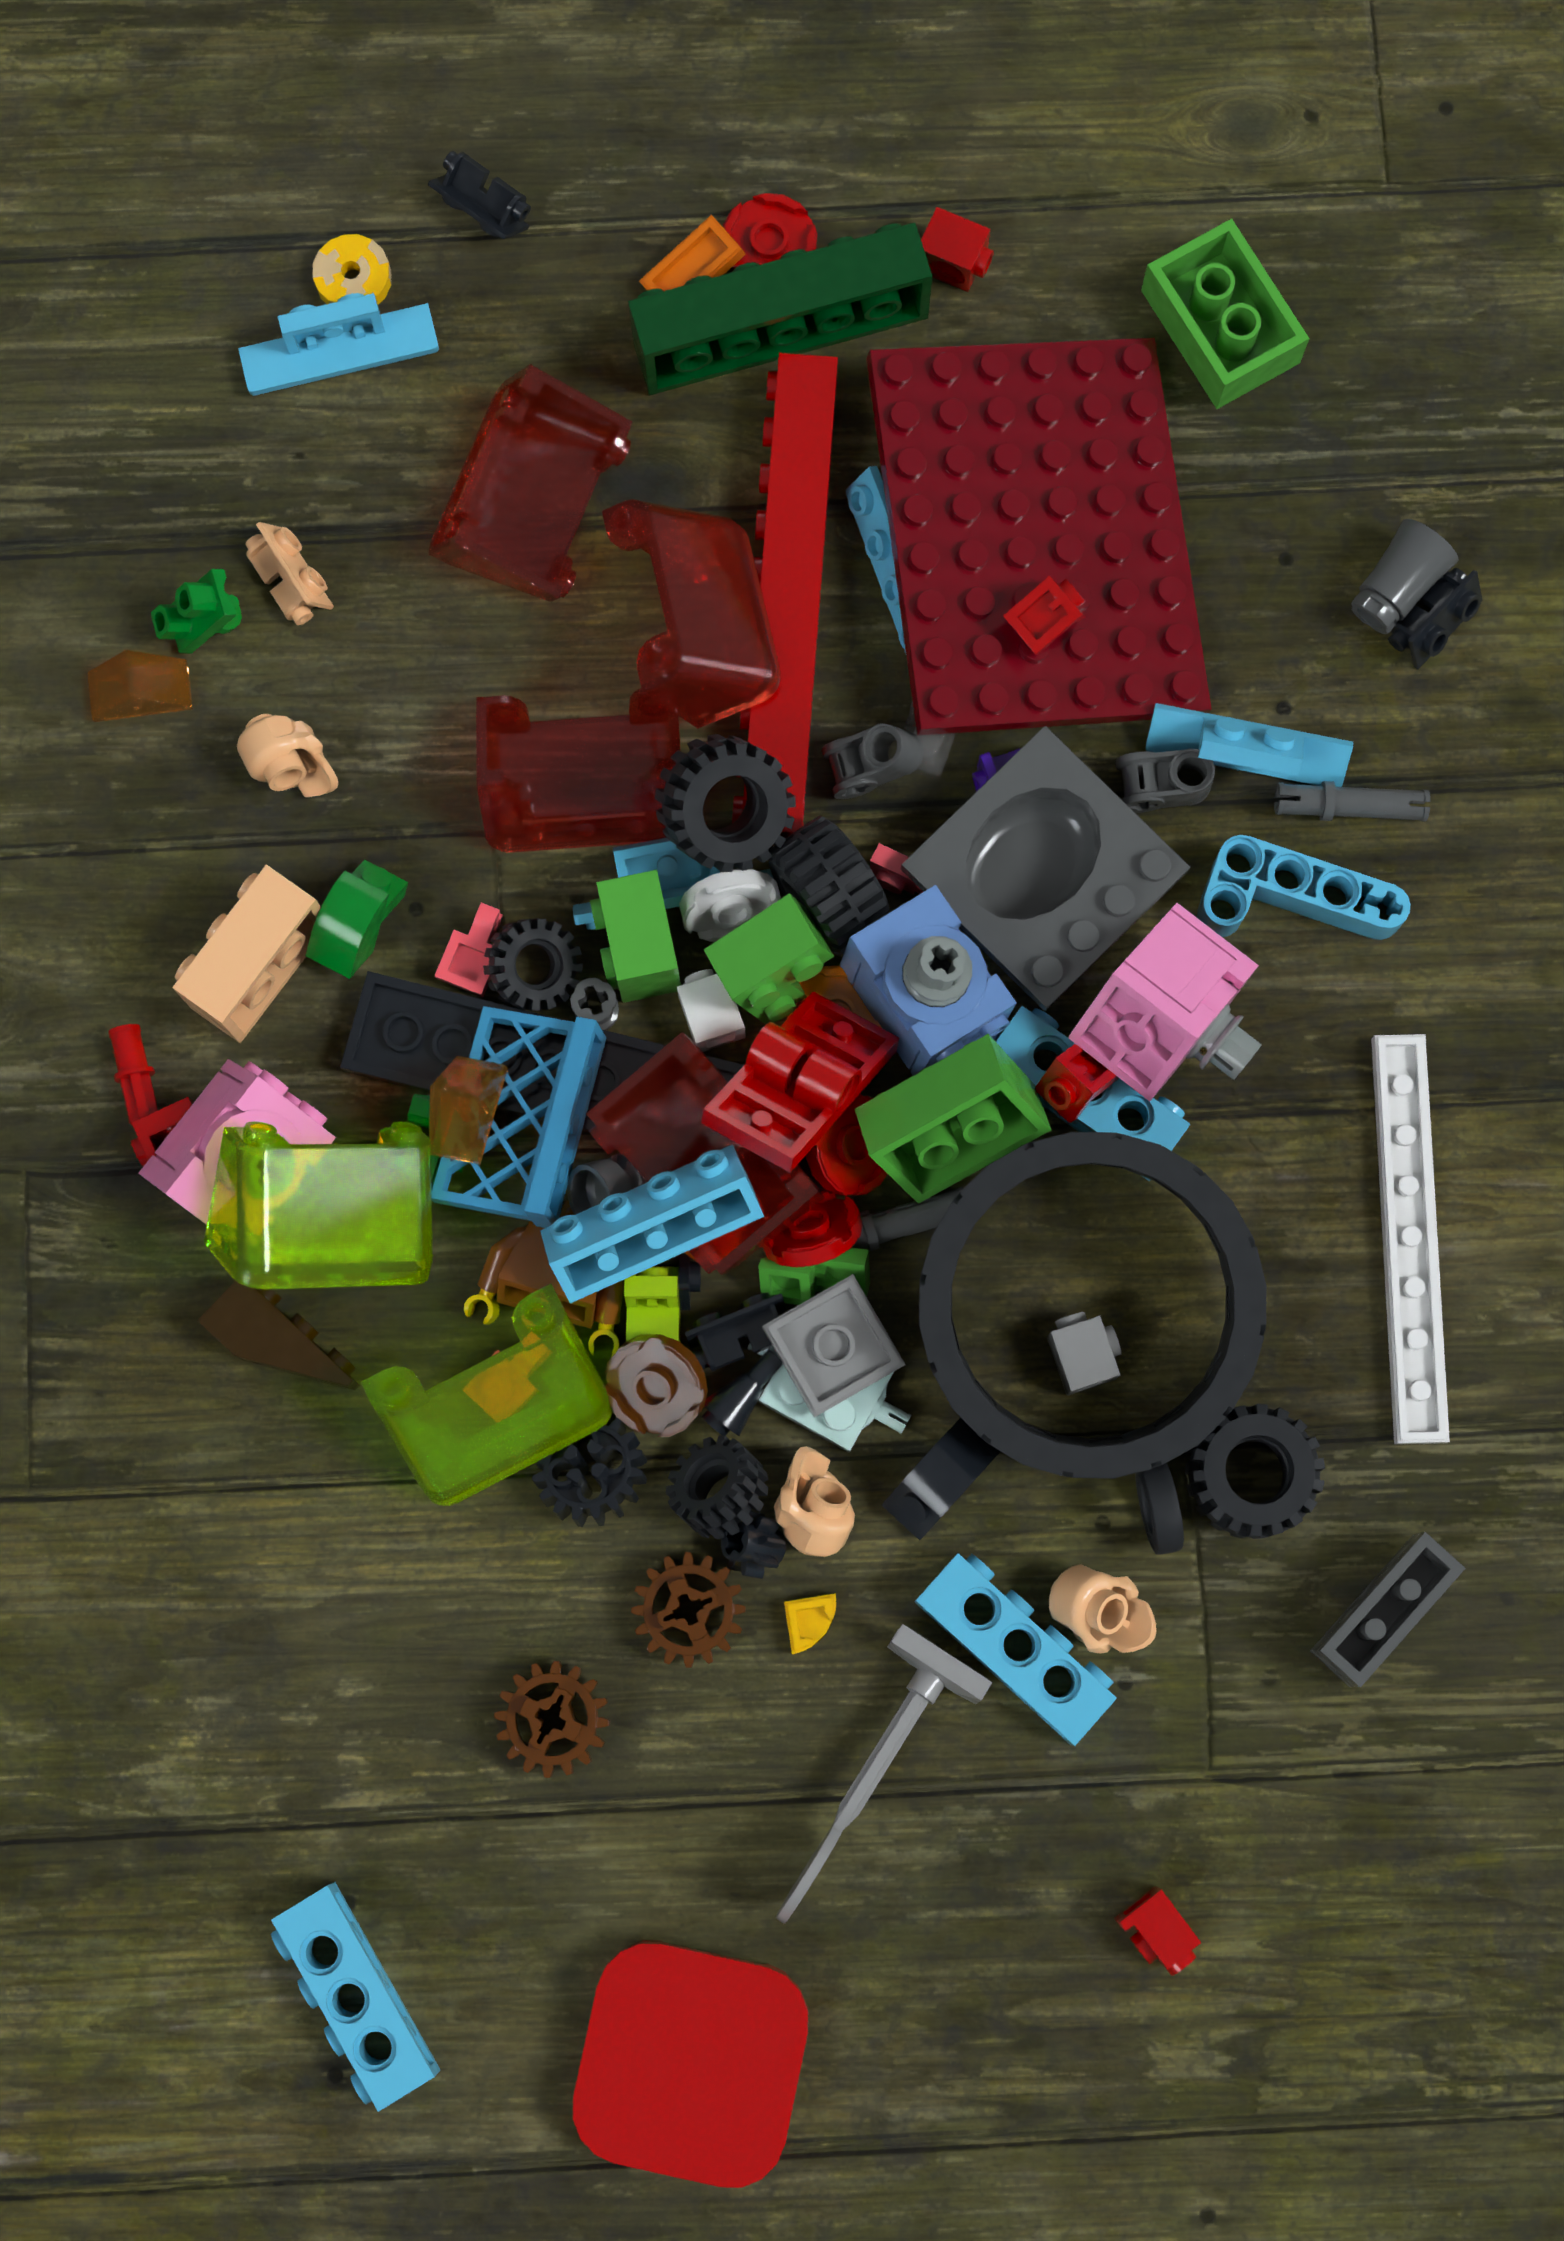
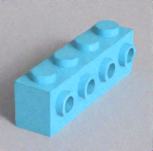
M732 1144L721 1150L708 1151L702 1154L696 1161L672 1172L659 1173L653 1176L647 1183L625 1193L612 1194L603 1199L600 1204L576 1215L563 1216L557 1219L551 1226L540 1230L549 1265L569 1303H573L764 1217V1214L748 1175Z

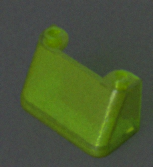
M252 1121L247 1122L244 1127H224L204 1244L234 1280L247 1287L256 1289L423 1284L429 1279L433 1261L431 1141L418 1125L402 1121L394 1122L391 1124V1127L381 1129L377 1144H289L284 1137L277 1133V1129L268 1123Z
M552 1284L527 1295L515 1307L512 1322L520 1342L425 1391L421 1381L412 1370L398 1366L384 1369L361 1381L373 1409L418 1485L431 1502L441 1506L459 1503L599 1430L610 1419L612 1408L605 1384Z

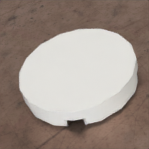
M734 869L732 872L713 874L695 883L684 893L679 906L686 931L690 934L692 931H696L700 939L716 942L780 900L781 897L777 882L767 873L753 869L745 871Z

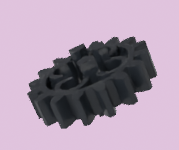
M602 1412L596 1413L592 1423H587L581 1413L575 1415V1426L568 1428L561 1421L556 1423L560 1435L556 1439L543 1436L541 1441L548 1449L547 1454H537L533 1457L537 1467L543 1470L532 1476L533 1482L538 1489H544L539 1495L546 1507L554 1505L553 1512L562 1521L572 1513V1519L578 1527L584 1526L588 1516H593L599 1526L605 1524L606 1512L612 1511L619 1518L624 1516L620 1504L624 1500L637 1503L639 1498L632 1487L634 1484H646L647 1481L643 1471L637 1468L646 1464L647 1458L642 1450L636 1449L640 1445V1441L634 1432L625 1434L626 1427L618 1418L608 1426ZM585 1440H590L587 1444V1449L596 1462L591 1467L592 1475L602 1489L600 1495L593 1500H589L593 1490L584 1477L588 1473L589 1467L578 1450L580 1444ZM623 1458L619 1467L610 1469L614 1464L612 1459ZM569 1470L566 1474L567 1480L557 1481L562 1471Z

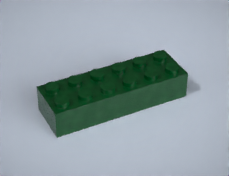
M898 223L888 224L876 230L874 234L856 239L850 236L840 237L831 241L823 248L808 252L802 249L793 250L781 256L779 260L761 265L753 262L742 264L736 267L732 273L713 278L710 276H698L687 281L684 286L666 291L662 289L647 290L636 299L628 301L633 344L649 396L778 360L779 353L803 354L928 319L932 273L916 223L903 226Z

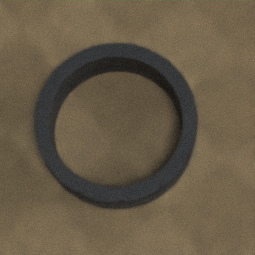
M1069 1132L1027 1143L987 1165L954 1198L931 1237L922 1269L919 1291V1327L930 1369L952 1409L986 1443L1025 1466L1060 1476L1113 1479L1150 1470L1178 1457L1200 1444L1230 1414L1255 1372L1266 1331L1267 1285L1257 1246H1255V1240L1234 1202L1199 1167L1160 1144L1112 1132ZM1084 1164L1123 1168L1154 1180L1180 1198L1203 1224L1218 1253L1226 1285L1225 1322L1218 1351L1201 1382L1179 1406L1152 1424L1122 1435L1096 1438H1081L1048 1432L1023 1422L999 1405L975 1379L960 1350L952 1318V1283L959 1254L975 1223L1000 1196L1025 1179L1054 1168Z

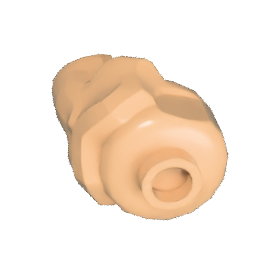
M261 714L251 719L247 723L246 729L239 736L237 750L249 775L257 781L267 782L270 789L284 791L299 787L304 797H312L330 793L338 787L337 776L323 755L322 743L314 736L312 728L303 721H294L287 716Z
M804 1446L797 1450L790 1464L787 1480L774 1504L777 1523L782 1526L785 1537L799 1552L809 1556L826 1557L836 1554L845 1545L854 1525L855 1513L850 1504L851 1495L849 1490L832 1473L827 1471L830 1460L815 1449Z
M1078 1564L1062 1572L1051 1587L1049 1610L1052 1619L1073 1631L1074 1636L1085 1644L1089 1652L1107 1653L1112 1647L1122 1653L1134 1652L1150 1645L1156 1636L1154 1614L1146 1601L1137 1598L1138 1589L1128 1576L1113 1577Z

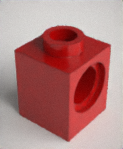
M936 207L921 239L932 277L969 292L975 277L983 279L994 255V250L988 248L991 229Z

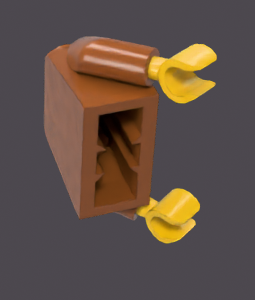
M569 1200L564 1202L559 1218L566 1215H574L569 1205ZM529 1221L526 1227L515 1228L492 1245L477 1283L481 1288L480 1292L469 1297L464 1303V1313L467 1317H472L476 1304L483 1300L488 1306V1314L484 1318L483 1325L491 1324L497 1319L500 1311L498 1303L590 1329L595 1320L599 1323L598 1330L594 1331L590 1336L588 1342L589 1351L594 1355L595 1339L600 1335H608L614 1342L612 1356L619 1349V1338L613 1330L614 1324L620 1322L624 1292L623 1280L573 1303H569L549 1265L540 1232L544 1228L536 1227L532 1221Z

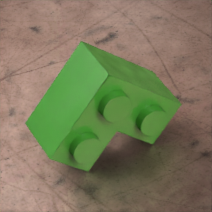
M657 870L596 882L599 898L590 900L596 930L606 928L610 947L600 949L607 982L613 990L619 989L623 1003L678 992L677 986H680L681 982Z
M790 893L704 949L730 998L764 1024L769 1021H779L789 1016L796 1009V1004L807 997L799 982L816 976L823 969V964L834 957L806 907Z

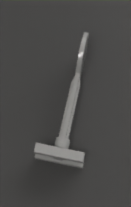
M904 1624L897 1630L887 1647L917 1669L906 1687L910 1692L839 1804L832 1827L811 1856L780 1907L775 1918L783 1924L788 1921L836 1845L842 1831L860 1814L927 1704L933 1705L943 1688L946 1687L953 1693L976 1705L983 1699L992 1684L990 1680Z

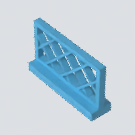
M483 1006L430 1196L434 1203L529 1220L536 1227L542 1228L551 1226L559 1219L568 1185V1178L571 1174L606 1042V1036L596 1020L576 1017L575 1022ZM499 1023L514 1026L521 1038L495 1054L488 1043L493 1024ZM522 1028L533 1029V1031L525 1034ZM549 1033L567 1035L563 1051L546 1062H543L532 1045ZM528 1047L539 1066L513 1082L502 1063ZM487 1050L490 1058L483 1062ZM497 1067L508 1086L482 1102L475 1090L478 1078ZM558 1067L556 1077L554 1079L550 1072ZM546 1075L553 1086L550 1099L531 1110L520 1094V1091ZM515 1095L526 1114L500 1130L489 1111ZM474 1099L477 1105L470 1109L472 1100ZM484 1115L495 1134L469 1150L462 1139L465 1126ZM545 1115L543 1125L541 1127L537 1120ZM533 1124L540 1135L537 1147L518 1159L507 1139ZM501 1143L513 1163L487 1178L475 1159ZM459 1147H461L464 1154L457 1157ZM471 1163L482 1182L464 1194L447 1191L452 1174ZM532 1164L530 1174L528 1175L524 1168ZM520 1172L527 1184L521 1205L501 1201L493 1188ZM488 1192L492 1199L482 1198L480 1196Z

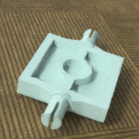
M749 1343L747 1349L753 1351L752 1346ZM771 1347L770 1350L778 1356L774 1347ZM768 1349L758 1352L757 1354L763 1356ZM784 1365L772 1376L759 1399V1403L848 1453L851 1451L861 1431L873 1422L874 1419L901 1434L906 1426L905 1424L908 1423L911 1414H907L884 1401L887 1384L894 1372L816 1417H813Z

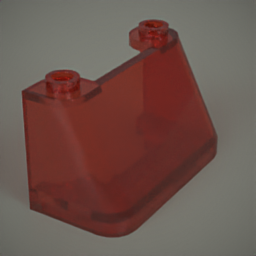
M531 364L517 372L501 384L488 406L433 535L428 551L429 555L450 566L548 602L557 600L560 597L564 598L570 591L576 578V571L571 569L573 560L567 556L568 550L600 473L606 471L612 464L618 467L625 459L631 445V440L627 439V435L633 422Z
M634 499L623 501L603 510L602 515L606 533L613 544L625 551L641 548L651 556L667 631L647 640L639 650L637 671L642 692L697 729L770 698L778 689L781 680V670L750 540L746 531L731 518Z
M677 683L648 685L634 691L629 698V715L530 722L529 710L520 699L507 695L476 697L477 791L485 838L488 844L494 849L503 852H526L635 844L667 838L662 831L666 826L657 819L655 810L662 808V803L655 800L656 788H665L666 781L659 778L663 767L671 771L676 763L670 757L677 750L682 752Z
M681 1032L586 1113L595 1124L589 1132L609 1155L617 1149L632 1163L647 1182L659 1173L672 1172L696 1161L702 1154L708 1151L721 1150L733 1144L753 1186L764 1217L689 1250L691 1255L708 1274L717 1269L721 1275H726L807 1213L825 1196L799 1165L789 1173L701 1123L703 1109L723 1089L728 1081L694 1041Z

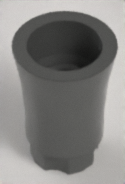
M1403 519L1387 550L1373 571L1359 587L1360 593L1352 601L1351 610L1363 623L1369 625L1375 631L1388 634L1397 621H1403L1423 595L1458 563L1457 553L1442 536L1428 526L1413 519Z

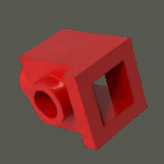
M1154 1886L1114 1918L1124 1931H1127L1132 1926L1137 1931V1933L1130 1937V1940L1147 1963L1150 1965L1158 1959L1171 1976L1182 1971L1197 1957L1192 1950L1201 1944V1941L1162 1889Z

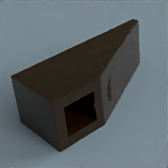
M240 1275L197 1320L234 1356L243 1361L353 1391L360 1386L350 1376L356 1367L335 1347L328 1354L313 1341L319 1332L299 1313L296 1312L291 1319L276 1306L283 1298L262 1278H259L253 1284Z

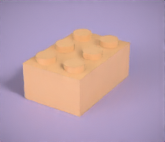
M267 864L259 874L252 873L244 881L237 894L239 901L228 915L223 913L215 919L206 934L207 943L197 956L191 954L182 962L175 974L177 982L172 987L192 1010L240 1044L306 958L305 955L312 928L321 909L315 898Z

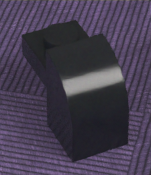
M960 1418L904 1478L882 1506L915 1537L921 1540L1001 1451L986 1443Z

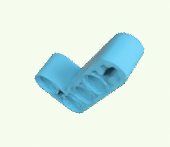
M1237 835L1224 842L1212 865L1198 907L1197 918L1221 937L1230 936L1237 931L1249 910L1252 899L1371 939L1382 940L1391 937L1402 926L1410 914L1411 904L1404 890L1394 884L1251 836ZM1232 854L1245 857L1250 864V871L1244 873L1235 872L1228 866L1226 857ZM1285 870L1293 873L1297 878L1298 887L1294 889L1283 888L1277 883L1275 872ZM1333 886L1342 890L1346 897V904L1339 906L1328 902L1324 897L1323 888ZM1361 896H1363L1364 900L1359 906L1362 907V909L1359 911V913L1355 912L1353 909L1357 905ZM1217 900L1230 903L1234 908L1235 917L1227 920L1220 919L1212 912L1211 903ZM1379 904L1387 906L1386 915L1389 916L1387 920L1379 918L1380 909L1377 908Z

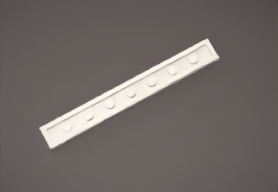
M1425 1034L1374 1035L1371 1042L1394 1444L1448 1443L1450 1439Z

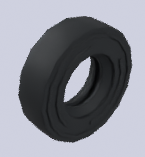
M1167 1463L1150 1470L1135 1473L1140 1510L1151 1548L1157 1555L1181 1550L1184 1543L1182 1516L1176 1488Z

